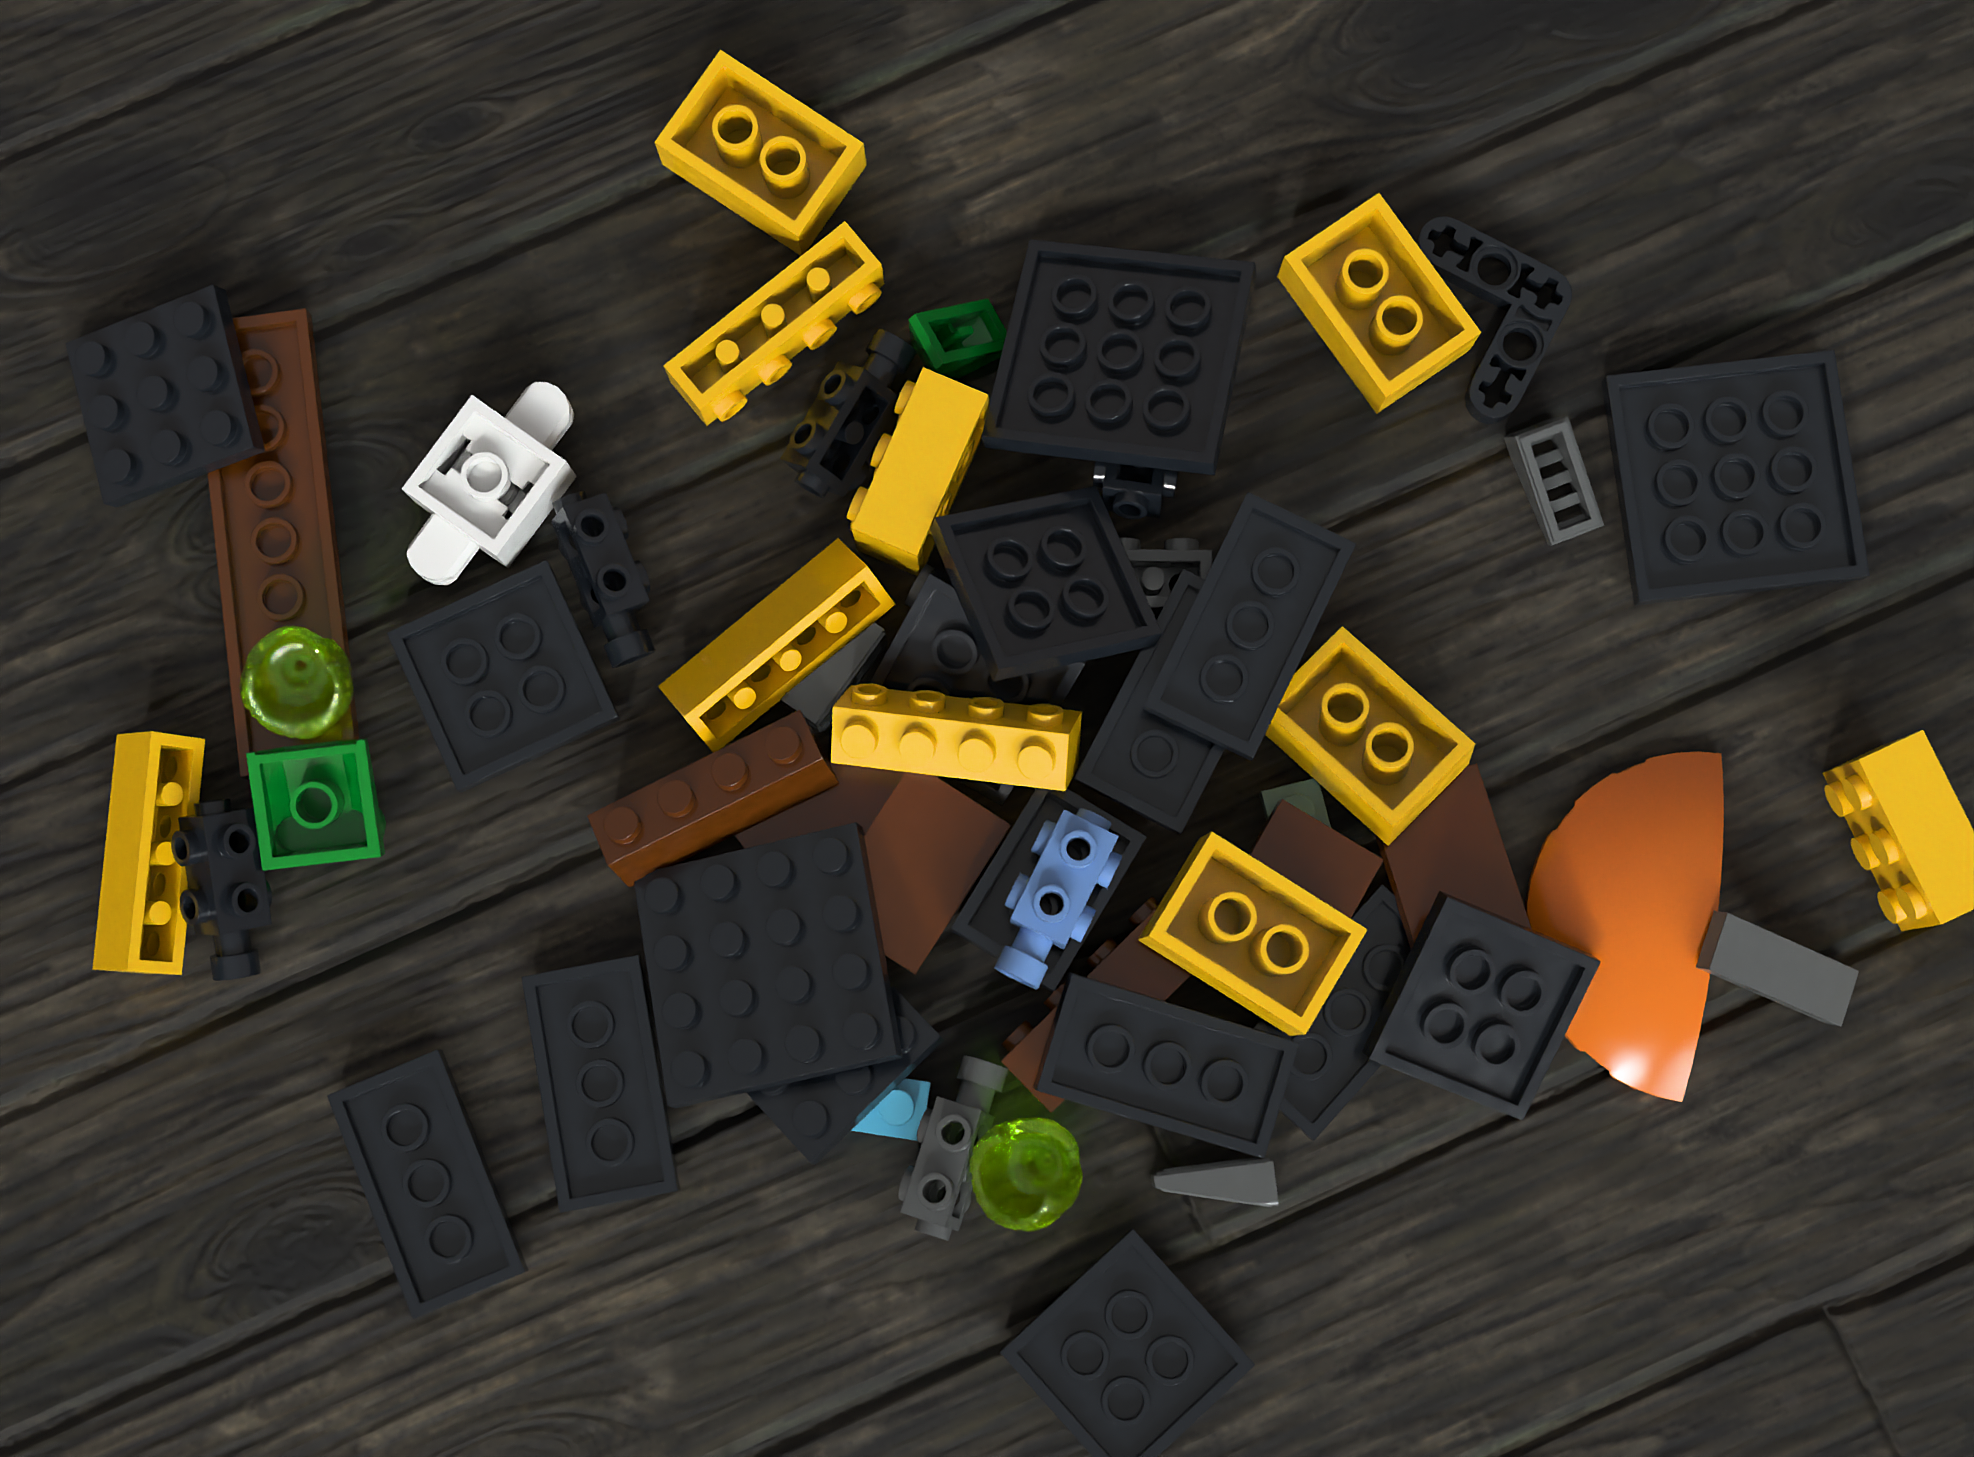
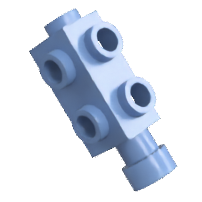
M1079 808L1076 815L1063 810L1058 823L1046 819L1031 852L1041 856L1031 878L1020 873L1005 902V906L1014 910L1010 923L1019 927L1020 930L1012 946H1004L994 967L996 970L1022 984L1038 989L1048 969L1044 961L1052 945L1065 949L1069 938L1081 943L1096 912V909L1086 905L1096 883L1108 888L1123 857L1112 851L1119 836L1108 831L1112 824L1110 821L1084 808ZM1076 839L1085 841L1090 849L1089 856L1080 861L1070 858L1066 850L1069 842ZM1046 894L1058 895L1063 902L1062 911L1056 915L1045 914L1040 908L1039 902L1041 898Z

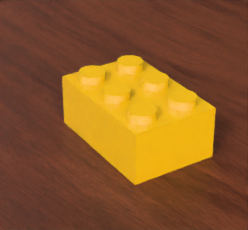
M722 50L715 56L655 140L662 165L800 256L808 250L867 166L863 142Z
M1380 193L1284 256L1277 275L1278 279L1376 414L1470 351L1481 334L1479 328Z
M924 367L916 383L909 380L906 381L894 413L899 414L897 427L892 436L883 433L871 460V466L875 467L869 489L862 486L858 488L847 513V519L852 521L850 531L853 532L857 551L918 576L935 546V541L930 532L935 517L949 514L981 442L989 407L988 394Z
M1343 626L1294 673L1265 733L1269 739L1388 846L1469 765L1476 744Z
M1923 730L1886 743L1823 772L1828 783L1824 787L1828 803L1839 817H1845L1854 835V838L1851 839L1853 853L1865 870L1871 869L1881 890L1877 893L1879 905L1891 923H1897L1901 931L1941 925L1974 910V830Z
M1210 832L1199 838L1138 940L1286 1034L1296 1036L1307 1033L1368 929L1214 832Z

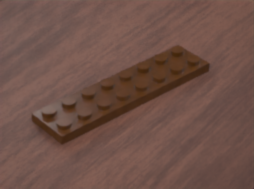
M306 308L233 318L265 452L208 473L240 777L244 779H249L246 753L283 746L359 739L312 316Z

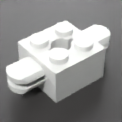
M547 382L532 383L524 390L505 417L471 395L402 487V490L416 504L432 514L409 544L407 550V557L411 567L424 580L435 585L451 584L459 577L479 548L509 568L554 508L552 503L563 496L577 477L567 461L552 451L572 425L574 419V411L570 402L557 386Z

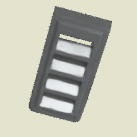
M1568 417L1550 418L1504 436L1511 461L1548 545H1555L1604 526ZM1551 439L1554 449L1534 456L1531 446ZM1560 461L1563 467L1562 471L1544 478L1541 477L1539 468ZM1566 483L1570 484L1573 492L1549 500L1546 491ZM1576 504L1579 505L1581 514L1558 523L1556 522L1555 512Z
M877 623L867 627L780 699L784 707L792 713L801 710L814 729L820 733L822 730L825 732L832 722L833 705L850 685H858L887 646L888 638L885 629Z
M1266 1156L1265 1158L1251 1157L1158 1169L1150 1173L1152 1186L1164 1192L1264 1207L1279 1206L1274 1163Z

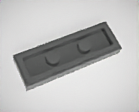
M1720 911L1713 912L1696 964L1698 969L1821 1022L1842 1027L1859 973L1854 968L1730 913Z

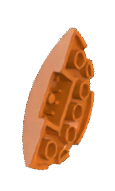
M1680 752L1652 757L1619 773H1612L1590 787L1574 801L1575 806L1563 818L1557 829L1552 830L1546 837L1535 860L1525 899V910L1532 930L1592 954L1601 961L1565 1037L1577 1050L1586 1052L1598 1064L1606 1068L1610 1076L1615 1080L1652 1096L1678 1102L1683 1101L1691 1072L1710 973L1696 968V964L1713 912L1719 909L1724 828L1722 754L1711 752Z

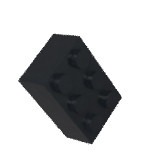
M1036 788L951 927V930L954 934L998 960L1004 946L1011 947L1020 930L1019 927L1010 923L1014 910L1005 906V902L1020 873L1031 878L1041 857L1031 852L1046 819L1058 823L1063 810L1076 815L1079 808L1087 809L1104 817L1112 823L1108 831L1119 836L1112 851L1123 857L1108 888L1096 883L1086 905L1096 909V912L1081 943L1069 938L1065 949L1052 945L1044 961L1048 969L1040 986L1053 993L1147 837L1069 789L1059 791ZM1080 839L1072 840L1066 847L1067 854L1074 860H1084L1090 854L1088 844ZM1046 894L1039 902L1041 910L1047 915H1056L1063 909V902L1056 894Z

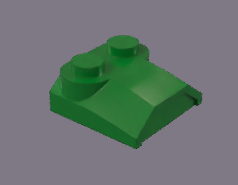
M367 738L283 746L246 753L262 871L376 858L385 854L383 837L386 830L384 814L378 806Z

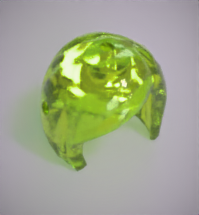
M284 626L268 633L249 652L240 678L239 689L243 706L249 710L251 717L255 718L258 724L280 736L312 739L321 736L325 731L337 724L340 717L347 712L353 698L354 683L350 661L345 651L334 640L322 638L305 627ZM304 661L306 666L299 667L296 665V662Z
M1023 1117L995 1125L980 1137L973 1147V1155L969 1159L971 1184L976 1195V1202L981 1206L982 1211L989 1219L1004 1228L1014 1231L1032 1232L1050 1226L1072 1206L1082 1186L1083 1172L1080 1165L1077 1140L1069 1130L1048 1118Z

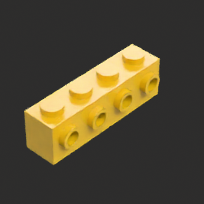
M844 221L663 365L671 384L706 426L717 418L721 422L730 419L747 403L745 395L762 382L769 386L778 381L791 368L792 362L790 359L807 346L810 350H814L823 345L836 332L837 327L835 323L850 311L860 314L876 302L882 293L879 288L884 285L882 264Z
M837 538L658 687L714 753L738 736L779 702L787 692L896 604L869 567Z
M878 684L850 685L833 705L831 763L1066 791L1079 765L1082 711L1065 710L1051 704L1022 705L1005 703L1000 699L992 697H976L971 699L945 696L941 692L931 690L915 692L893 690Z
M154 731L117 734L93 970L182 975L187 923L181 914L180 897L183 891L188 890L185 866H180L174 859L171 840L173 834L176 831H180L178 818L195 815L194 803L199 802L205 739Z

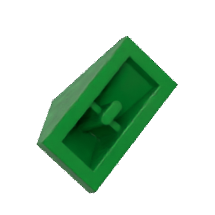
M988 298L915 313L908 319L910 341L924 367L956 381L1001 357L1007 331Z

